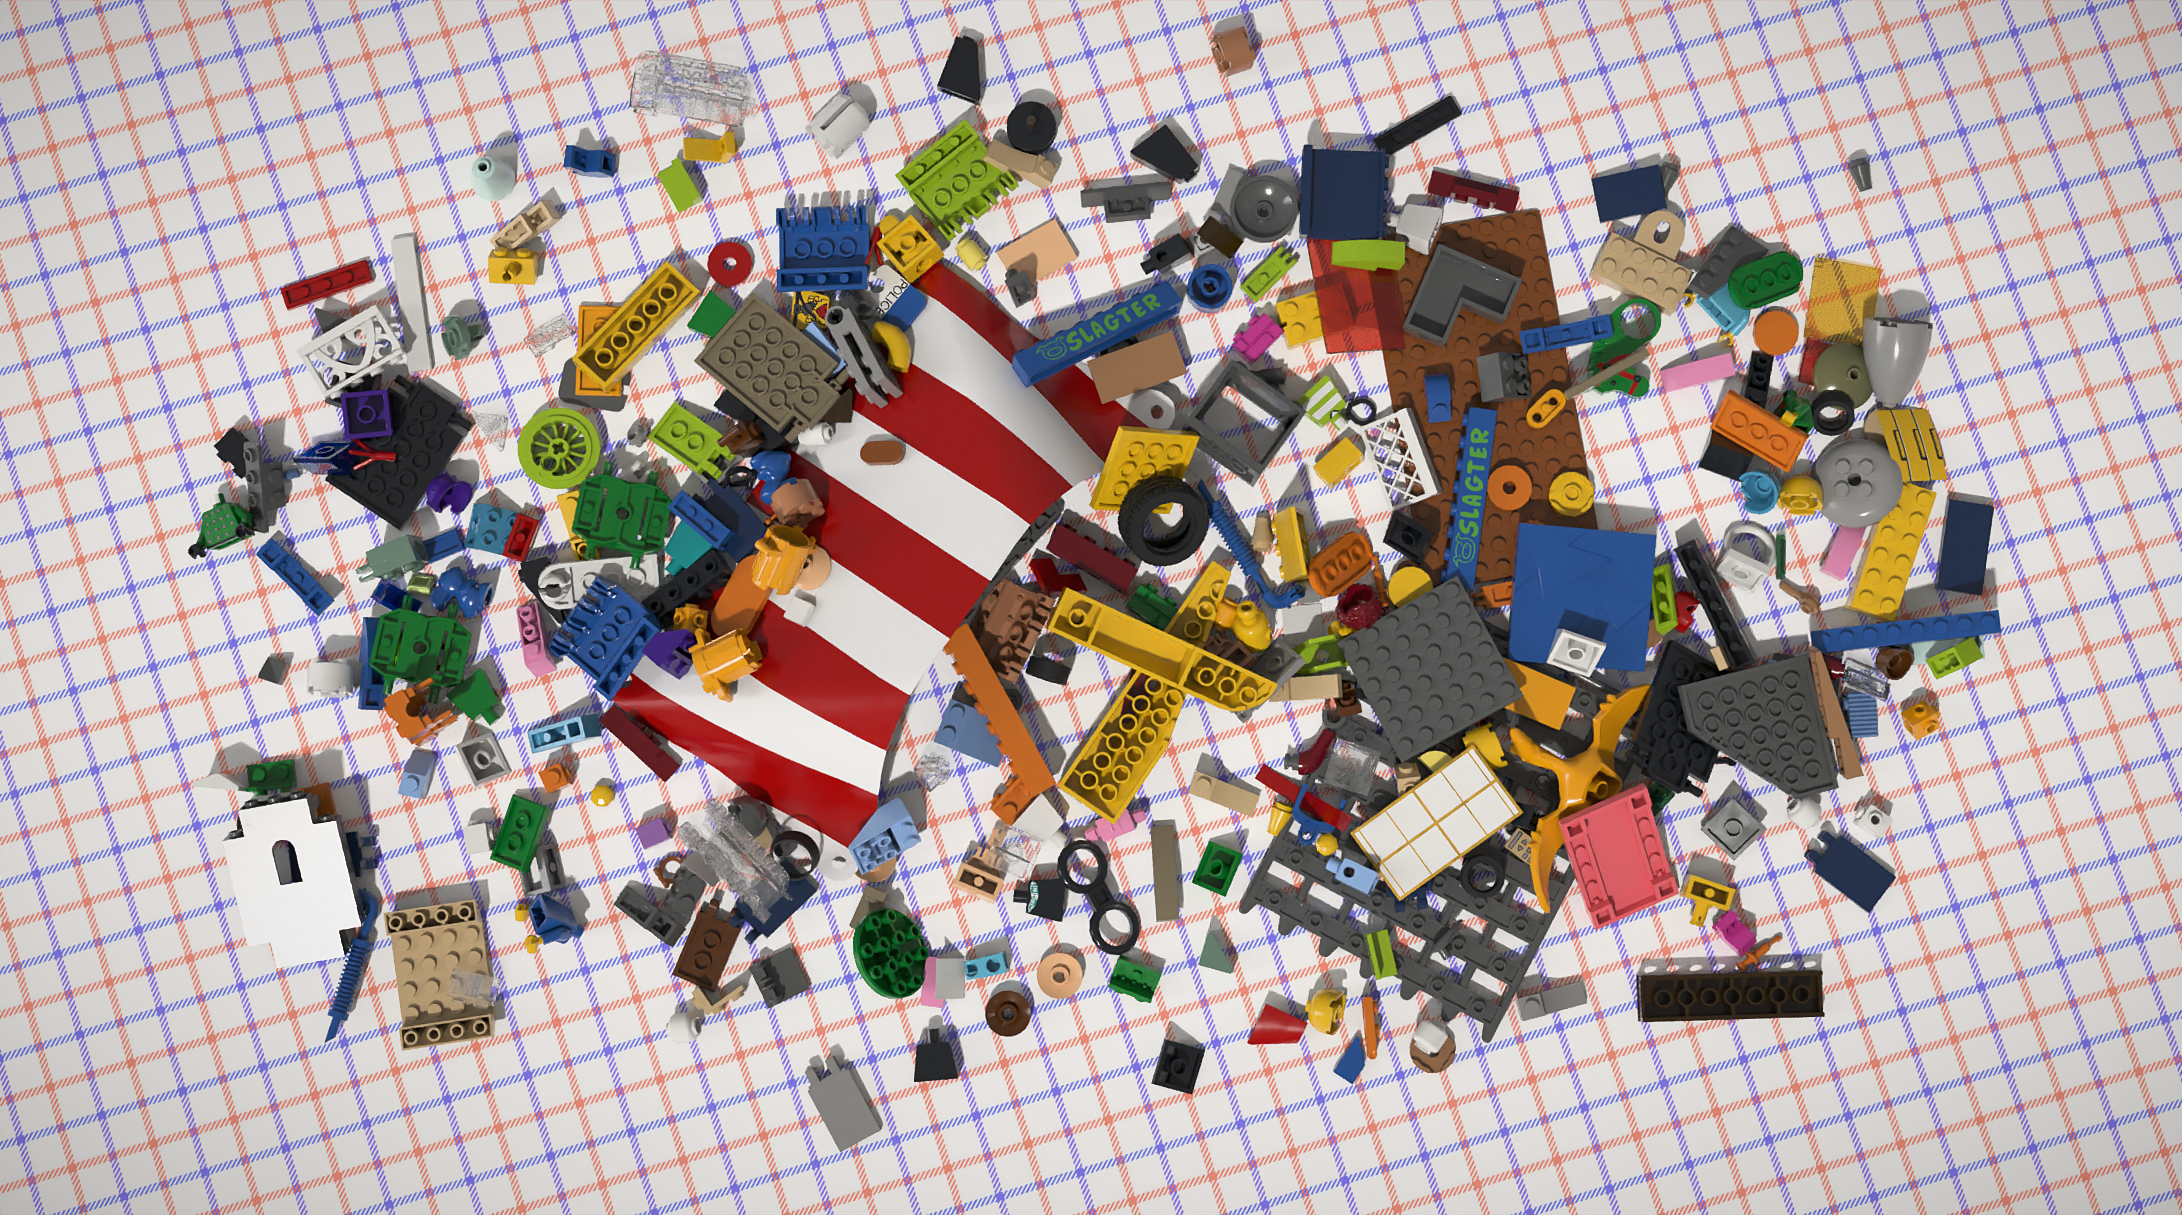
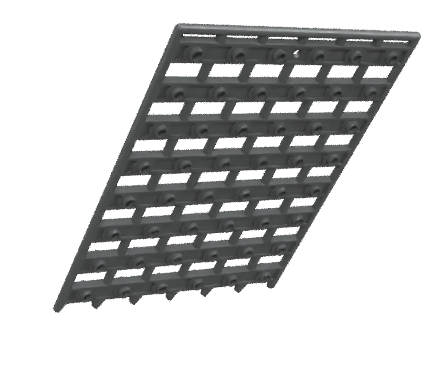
M1481 618L1492 639L1495 635L1507 641V631ZM1495 643L1502 657L1506 658V648ZM1514 661L1575 687L1576 689L1569 708L1591 720L1601 710L1599 704L1606 703L1607 697L1604 700L1573 684L1575 678L1606 694L1617 695L1621 692L1593 676L1587 677L1553 665L1567 673L1566 677L1562 678L1533 662ZM1357 681L1355 688L1358 699L1370 705ZM1643 706L1640 707V708L1638 709V711L1641 712L1642 709H1643ZM1505 708L1489 716L1492 718V727L1488 728L1490 732H1496L1500 723L1509 728H1518L1538 745H1543L1566 758H1572L1588 750L1594 742L1593 724L1586 738L1582 740L1561 728L1560 730L1553 729ZM1632 715L1621 730L1620 735L1631 740L1639 718ZM1340 716L1337 718L1335 723L1339 722V720L1341 719ZM1349 720L1343 729L1335 732L1337 736L1322 765L1315 772L1308 774L1304 782L1308 784L1307 792H1310L1315 780L1346 795L1348 798L1343 812L1348 815L1356 801L1379 813L1397 800L1398 796L1367 780L1377 761L1392 769L1393 765H1399L1402 762L1388 740L1389 738L1384 729L1381 735H1378ZM1464 729L1441 743L1462 753L1466 750L1462 738L1466 737L1465 732L1468 730ZM1336 740L1369 756L1359 776L1327 760ZM1437 745L1424 751L1422 754L1434 751ZM1634 745L1631 748L1632 751L1638 754L1641 751L1640 748ZM1502 749L1504 756L1501 757V761H1507L1508 765L1494 771L1512 780L1507 789L1511 797H1514L1519 785H1522L1552 801L1545 816L1557 810L1560 804L1558 778L1532 764L1523 762L1521 758ZM1417 755L1406 762H1416L1422 782L1432 773L1418 759L1419 756ZM1614 756V770L1622 779V784H1624L1635 762L1628 758L1624 762ZM1299 807L1300 811L1307 817L1319 822L1326 823L1325 821L1319 819L1318 817L1312 815L1311 813ZM1291 816L1269 848L1238 908L1239 912L1247 914L1256 904L1280 916L1278 932L1281 935H1288L1296 926L1306 929L1321 937L1318 952L1322 957L1330 956L1340 947L1361 959L1359 974L1362 978L1368 979L1373 975L1365 936L1363 933L1344 924L1354 904L1368 910L1387 921L1383 930L1387 929L1389 936L1396 925L1428 942L1418 963L1392 949L1398 974L1394 975V977L1402 980L1400 997L1403 1000H1410L1421 990L1443 1002L1441 1019L1443 1021L1450 1022L1462 1012L1483 1023L1482 1041L1490 1043L1575 879L1572 866L1562 883L1549 877L1550 913H1546L1540 924L1509 907L1518 887L1535 896L1537 895L1534 890L1530 866L1524 861L1521 862L1490 846L1489 843L1494 836L1493 834L1462 857L1468 860L1473 856L1488 855L1500 862L1504 868L1505 880L1510 882L1501 902L1491 897L1483 899L1471 896L1464 890L1461 881L1441 871L1431 878L1433 889L1431 893L1447 900L1449 903L1438 922L1406 905L1409 898L1404 899L1406 911L1395 913L1393 897L1386 898V894L1376 888L1370 897L1336 880V874L1325 869L1327 856L1319 853L1315 857L1285 841L1294 822ZM1350 823L1345 831L1335 828V831L1330 834L1337 838V843L1367 858L1364 867L1372 870L1374 865L1350 834L1358 827ZM1509 825L1504 826V828L1511 832H1514L1517 828ZM1520 829L1532 838L1531 831ZM1563 843L1557 850L1556 855L1570 862ZM1273 861L1306 878L1296 898L1263 881ZM1487 863L1476 864L1469 872V880H1471L1478 866L1495 874V870ZM1314 882L1346 899L1337 919L1304 903ZM1457 906L1490 923L1480 943L1456 931L1446 946L1451 955L1468 963L1459 984L1426 967L1433 954V945L1450 929L1447 925ZM1497 928L1530 944L1520 965L1488 948ZM1476 969L1509 985L1499 1006L1466 989Z

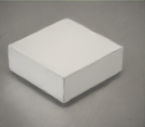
M794 596L783 617L805 627L815 606Z

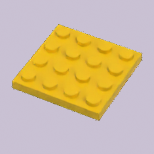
M1119 426L1089 505L1093 510L1119 511L1122 501L1131 489L1146 479L1154 478L1155 476H1173L1183 480L1200 436L1192 431ZM1174 503L1162 504L1151 513L1170 514Z

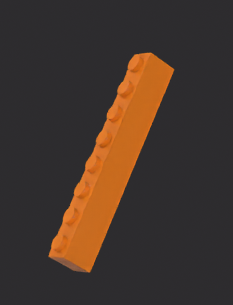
M967 623L956 629L943 647V651L946 656L950 654L954 661L952 667L958 676L962 675L965 681L963 683L965 691L969 696L973 695L976 701L974 703L976 711L980 716L984 715L987 720L985 726L991 736L995 735L999 743L996 746L1000 754L1007 756L1010 762L1007 764L1013 776L1017 775L1021 781L1018 784L1024 796L1028 795L1031 799L1055 786L1056 782Z

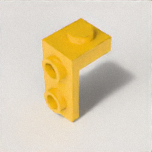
M725 131L719 140L689 137L683 139L685 160L728 163L733 155L737 153L738 143L734 140V132Z

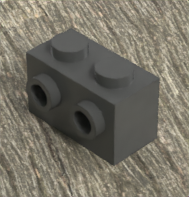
M681 864L674 875L671 889L668 890L665 896L664 906L691 918L706 882Z

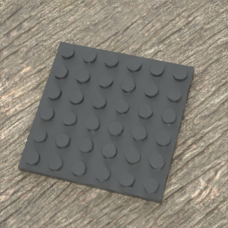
M1458 576L1378 619L1375 624L1368 628L1360 629L1337 642L1402 763L1524 697Z

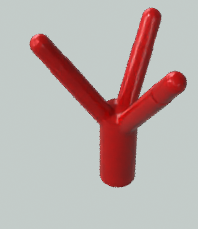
M878 226L874 227L865 265H869L874 251L879 267L883 265L879 247L876 244L880 241L882 235Z
M359 439L352 440L367 451L351 449L349 450L350 454L370 457L353 466L354 470L375 460L396 461V452L376 451Z

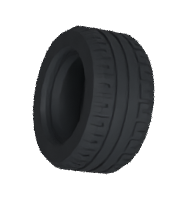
M1155 476L1137 484L1124 498L1118 513V530L1123 541L1137 558L1149 565L1166 567L1188 559L1199 549L1207 535L1209 514L1204 501L1185 481L1173 476ZM1167 503H1177L1183 506V516L1180 525L1173 533L1160 539L1144 537L1143 527L1146 518L1155 508Z

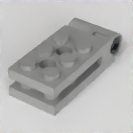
M841 306L831 307L826 312L825 322L839 347L837 353L843 361L846 360L848 364L846 370L852 378L855 377L857 391L862 396L865 394L871 404L875 403L880 408H883L888 402L882 390L886 394L890 393L895 398L903 394L891 369L886 366L887 362L878 344L873 341L872 333L867 324L849 308L845 310Z

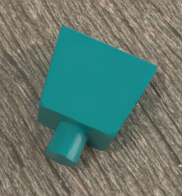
M681 520L664 549L673 558L665 570L676 577L683 567L687 569L713 549L717 552L720 550L712 546Z

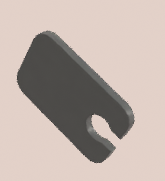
M572 358L565 362L558 396L563 402L611 412H620L624 409L627 399L624 396L575 395L576 365ZM630 372L622 378V385H630Z

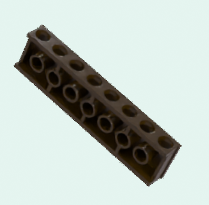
M1823 970L1636 975L1638 1022L1825 1017V1012H1823L1821 976L1823 975Z

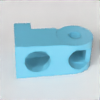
M1005 951L963 962L967 980L1009 972Z

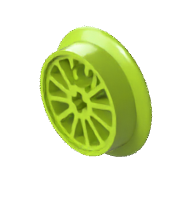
M568 408L547 409L532 417L521 431L517 448L518 458L524 472L535 483L550 489L571 488L588 478L595 469L600 455L599 437L593 424L581 413ZM558 424H566L562 438L559 435ZM553 426L556 439H552L545 432V429ZM570 427H576L577 432L567 440ZM541 433L550 441L549 445L537 442ZM581 434H583L585 438L584 442L571 445ZM536 445L548 448L546 452L534 453ZM563 445V449H565L564 453H558V451L555 450V448L557 446L561 447ZM586 446V453L584 455L572 451L573 449ZM571 455L584 459L580 466L570 458ZM537 458H541L540 465L536 462ZM548 459H556L557 461L556 467L552 470L546 469V461ZM566 460H569L576 468L575 471L568 472ZM563 466L564 474L562 476H556V474L560 472Z

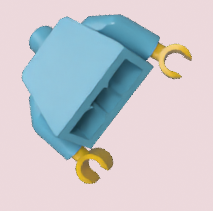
M1728 283L1707 300L1695 292L1691 294L1685 293L1681 298L1683 300V298L1688 297L1691 300L1684 308L1691 307L1694 299L1699 298L1696 302L1724 332L1729 330L1727 335H1721L1718 338V343L1724 337L1728 338L1729 343L1724 348L1730 347L1733 344L1732 338L1734 336L1737 337L1749 323L1751 310L1741 309L1733 302L1729 294Z

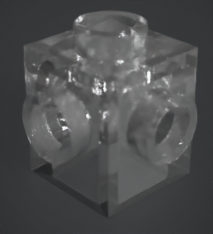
M933 751L929 755H924L918 761V765L914 768V777L929 792H932L938 785L942 786L948 781L950 777V763L943 755L939 756Z

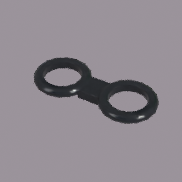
M1087 840L1070 842L1062 849L1057 859V872L1060 881L1072 892L1085 895L1093 911L1089 922V932L1097 948L1109 955H1121L1128 952L1135 946L1140 936V923L1137 914L1127 904L1115 901L1105 882L1108 875V862L1100 847ZM1078 849L1087 850L1092 853L1098 864V873L1095 879L1087 885L1078 884L1073 881L1067 870V861L1070 855ZM1110 910H1117L1123 913L1130 925V934L1127 940L1118 946L1105 942L1099 930L1102 916Z

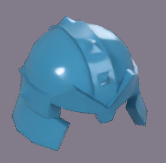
M1757 468V470L1744 473L1739 477L1743 481L1740 491L1748 499L1743 509L1760 515L1768 513L1775 507L1780 495L1781 486L1783 485L1775 474Z

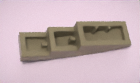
M1173 825L1151 826L1156 922L1179 921Z

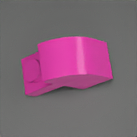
M1732 909L1722 914L1712 926L1718 937L1741 958L1757 942L1755 934L1741 923L1739 916Z

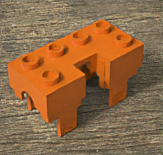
M428 678L413 688L401 689L384 699L387 704L384 706V709L389 718L398 723V726L395 728L402 739L406 737L411 745L415 744L418 747L437 737L436 734L459 720L457 715L452 716L453 712L450 710L434 719H430L428 715L421 719L418 716L422 711L420 707L427 704L424 697L430 694L431 689L427 688L420 693L418 692L433 684L434 680L432 678Z

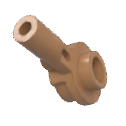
M1786 581L1781 584L1779 588L1799 601L1800 609L1804 613L1816 615L1819 612L1821 602L1817 597L1808 592L1804 593L1802 590L1798 591Z

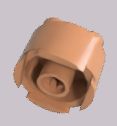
M1235 26L1210 36V43H1215V49H1212L1215 63L1220 73L1225 72L1223 76L1225 78L1250 70L1253 66L1252 61L1256 60L1253 47L1248 45V33L1244 26Z
M797 479V484L791 485L788 482L778 488L771 496L772 503L770 502V506L781 525L791 528L799 526L805 530L808 527V522L823 515L825 510L810 481L807 479Z

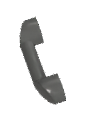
M845 290L850 292L857 304L856 312L860 319L865 320L875 314L876 309L873 303L865 300L859 290Z

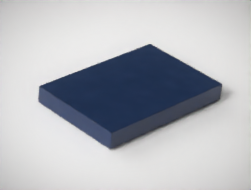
M1658 164L1591 179L1600 224L1667 209Z

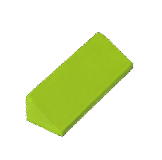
M1669 563L1654 567L1651 598L1656 630L1662 635L1667 634L1678 625Z

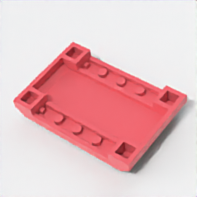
M1644 783L1558 820V827L1586 912L1595 930L1679 894L1651 810V799Z

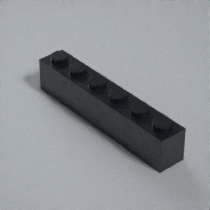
M1693 539L1675 548L1674 551L1734 672L1756 663L1759 659L1699 539Z

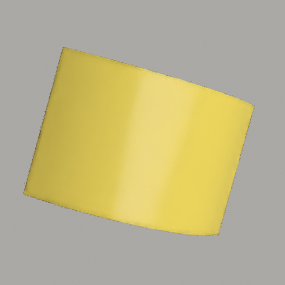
M1430 751L1418 757L1432 774L1453 759L1441 751Z

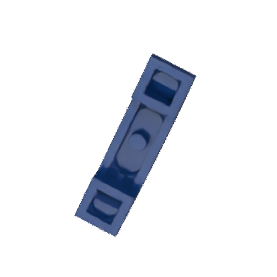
M1609 314L1587 318L1582 321L1519 332L1523 354L1563 349L1614 336Z
M273 538L256 553L318 617L335 601L325 588Z

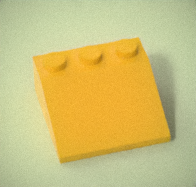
M1293 506L1273 515L1274 521H1271L1272 532L1277 534L1278 543H1275L1277 557L1281 556L1282 565L1279 566L1281 579H1285L1286 583L1309 580L1308 565L1311 560L1303 511Z

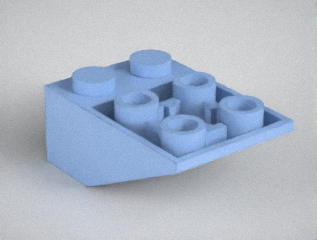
M897 797L876 810L848 848L860 873L863 875L874 870L884 862L893 859L905 850L914 847L922 840L909 812L900 798Z

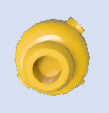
M1242 601L1237 607V616L1231 628L1232 635H1235L1237 642L1240 641L1250 653L1262 652L1269 647L1273 639L1268 616L1253 601Z

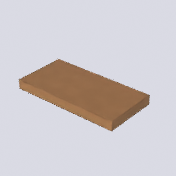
M1173 331L1087 361L1102 404L1187 374Z

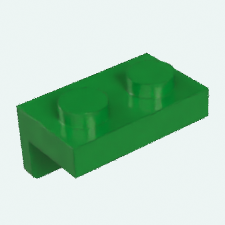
M1120 955L1108 987L1116 993L1132 996L1139 1002L1151 1003L1163 971Z

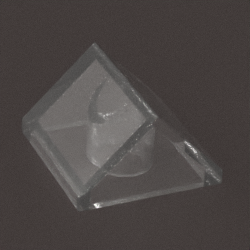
M1002 821L983 864L1025 882L1035 864L1044 840Z

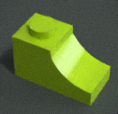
M1970 637L1926 659V662L1935 679L1938 680L1983 658V655L1974 638Z

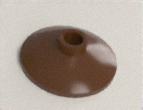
M1010 990L1001 991L995 994L987 1003L985 1009L986 1022L990 1029L1000 1036H1016L1023 1032L1030 1022V1005L1026 998L1018 992ZM1006 1009H1011L1013 1012L1010 1018L1004 1016Z

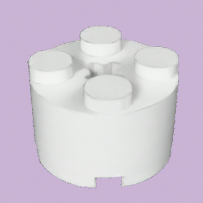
M319 658L311 659L307 670L306 693L314 696V691L320 692V697L343 698L346 697V693L353 696L355 667L352 664H348V660L334 659V663L325 662L324 659Z

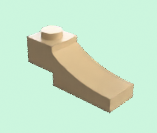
M996 139L989 143L983 158L984 161L1004 173L1009 171L1017 181L1022 182L1026 179L1043 190L1052 183L1059 166L1041 154L1038 156L1011 148Z
M542 200L527 213L516 217L493 236L490 242L494 248L505 247L508 250H517L531 239L548 231L562 217L550 200Z
M1341 674L1291 677L1269 698V702L1343 697Z
M1198 771L1195 772L1188 791L1192 795L1249 817L1253 816L1260 797L1257 794Z

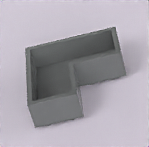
M1438 244L1401 331L1443 348L1461 308L1502 325L1506 320L1523 279L1442 244Z

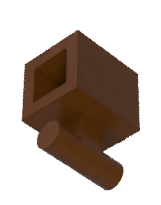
M741 420L717 440V443L720 447L727 445L731 454L745 456L760 445L764 439L761 435L760 427L755 422Z

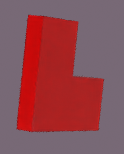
M1051 558L1031 559L1029 566L1044 595L1059 597L1063 587H1067L1084 596L1086 595L1088 589L1080 574H1059Z

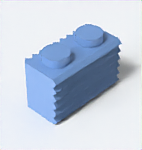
M1875 691L1843 693L1844 698L1840 699V708L1842 711H1845V722L1851 739L1879 736Z

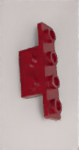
M1437 171L1431 173L1427 190L1429 194L1454 199L1457 203H1471L1481 209L1491 208L1512 214L1516 210L1519 198V191Z
M613 705L600 719V722L662 781L667 782L680 768V765L660 747L662 742L653 734L648 736L644 732L646 727L637 719L632 721L616 705Z

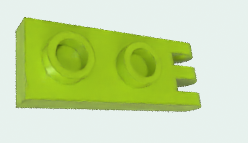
M1283 245L1240 286V289L1255 304L1298 262L1296 258L1291 260L1290 263L1287 262L1292 256L1290 252L1286 253L1283 257L1280 255L1286 249Z

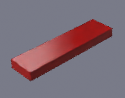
M365 259L280 288L286 309L290 311L372 283L374 279L368 261Z

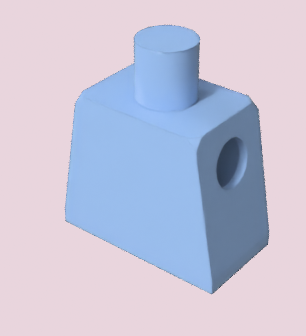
M1331 856L1325 868L1336 874V880L1370 897L1380 878L1377 872L1346 857L1342 862ZM1347 870L1355 871L1352 877L1346 876Z

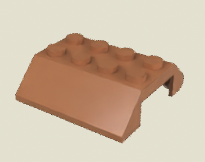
M1003 579L981 603L970 625V629L996 676L1015 684L1056 600L1038 592L1036 594L1021 588L1007 579Z

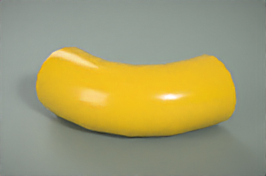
M877 321L872 328V339L875 343L883 344L888 348L889 355L886 366L899 372H908L911 347L907 336L899 327L884 321Z

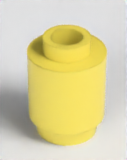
M969 237L962 240L955 247L957 256L970 271L974 269L979 271L987 264L985 260L988 256Z

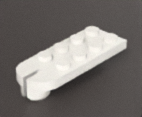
M651 553L641 557L639 570H635L636 561L634 569L629 568L632 555L550 564L541 572L538 586L539 588H545L547 585L559 584V587L539 589V594L548 606L555 609L574 608L577 603H580L579 600L582 596L598 602L600 599L590 595L587 589L590 585L593 586L592 582L596 576L601 575L620 584L639 601H643L659 589L657 554Z

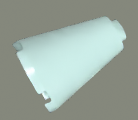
M483 156L473 162L470 182L472 189L480 198L487 201H500L513 191L516 184V175L512 166L506 160L500 157Z

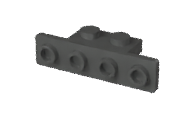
M1170 182L1081 190V207L1104 206L1106 223L1151 219L1149 201L1170 199Z
M245 442L243 455L246 465L245 477L248 486V503L250 513L253 515L252 528L254 531L265 534L269 533L267 511L286 506L282 462L274 461L263 464L261 445Z

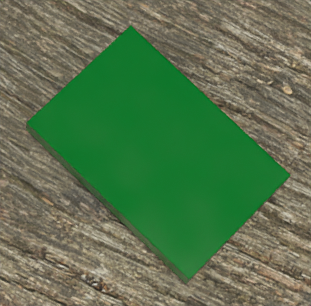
M513 794L490 859L528 873L551 808Z

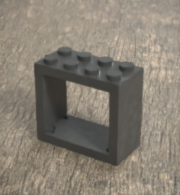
M1232 359L1186 420L1181 431L1196 432L1200 436L1196 445L1198 449L1254 487L1297 428L1306 411L1300 403L1285 397L1283 391L1268 385L1262 376L1254 375L1250 372L1244 363ZM1227 386L1237 391L1284 425V430L1260 463L1201 422L1207 411Z

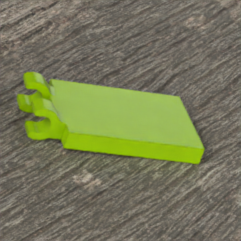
M676 402L671 405L647 437L651 442L697 474L701 475L705 470L717 480L723 474L713 464L719 455H723L731 462L736 456L731 454L728 446L720 447L717 443V440L722 437L721 433Z

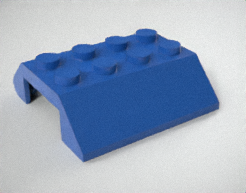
M848 205L847 215L849 221H842L840 206H834V219L831 206L812 207L811 216L809 207H803L802 216L804 222L797 223L795 207H789V220L787 208H776V225L779 228V269H776L777 292L868 290L870 262L869 265H865V260L870 249V224L867 205L856 206L857 218L854 205Z
M597 575L592 582L593 586L590 585L587 591L590 595L600 600L596 602L582 596L579 600L580 603H577L567 617V621H564L562 627L569 633L574 634V637L557 632L547 645V648L558 658L563 656L570 658L597 681L593 688L607 700L612 701L645 654L641 651L656 633L662 632V629L655 614L623 586L601 575Z

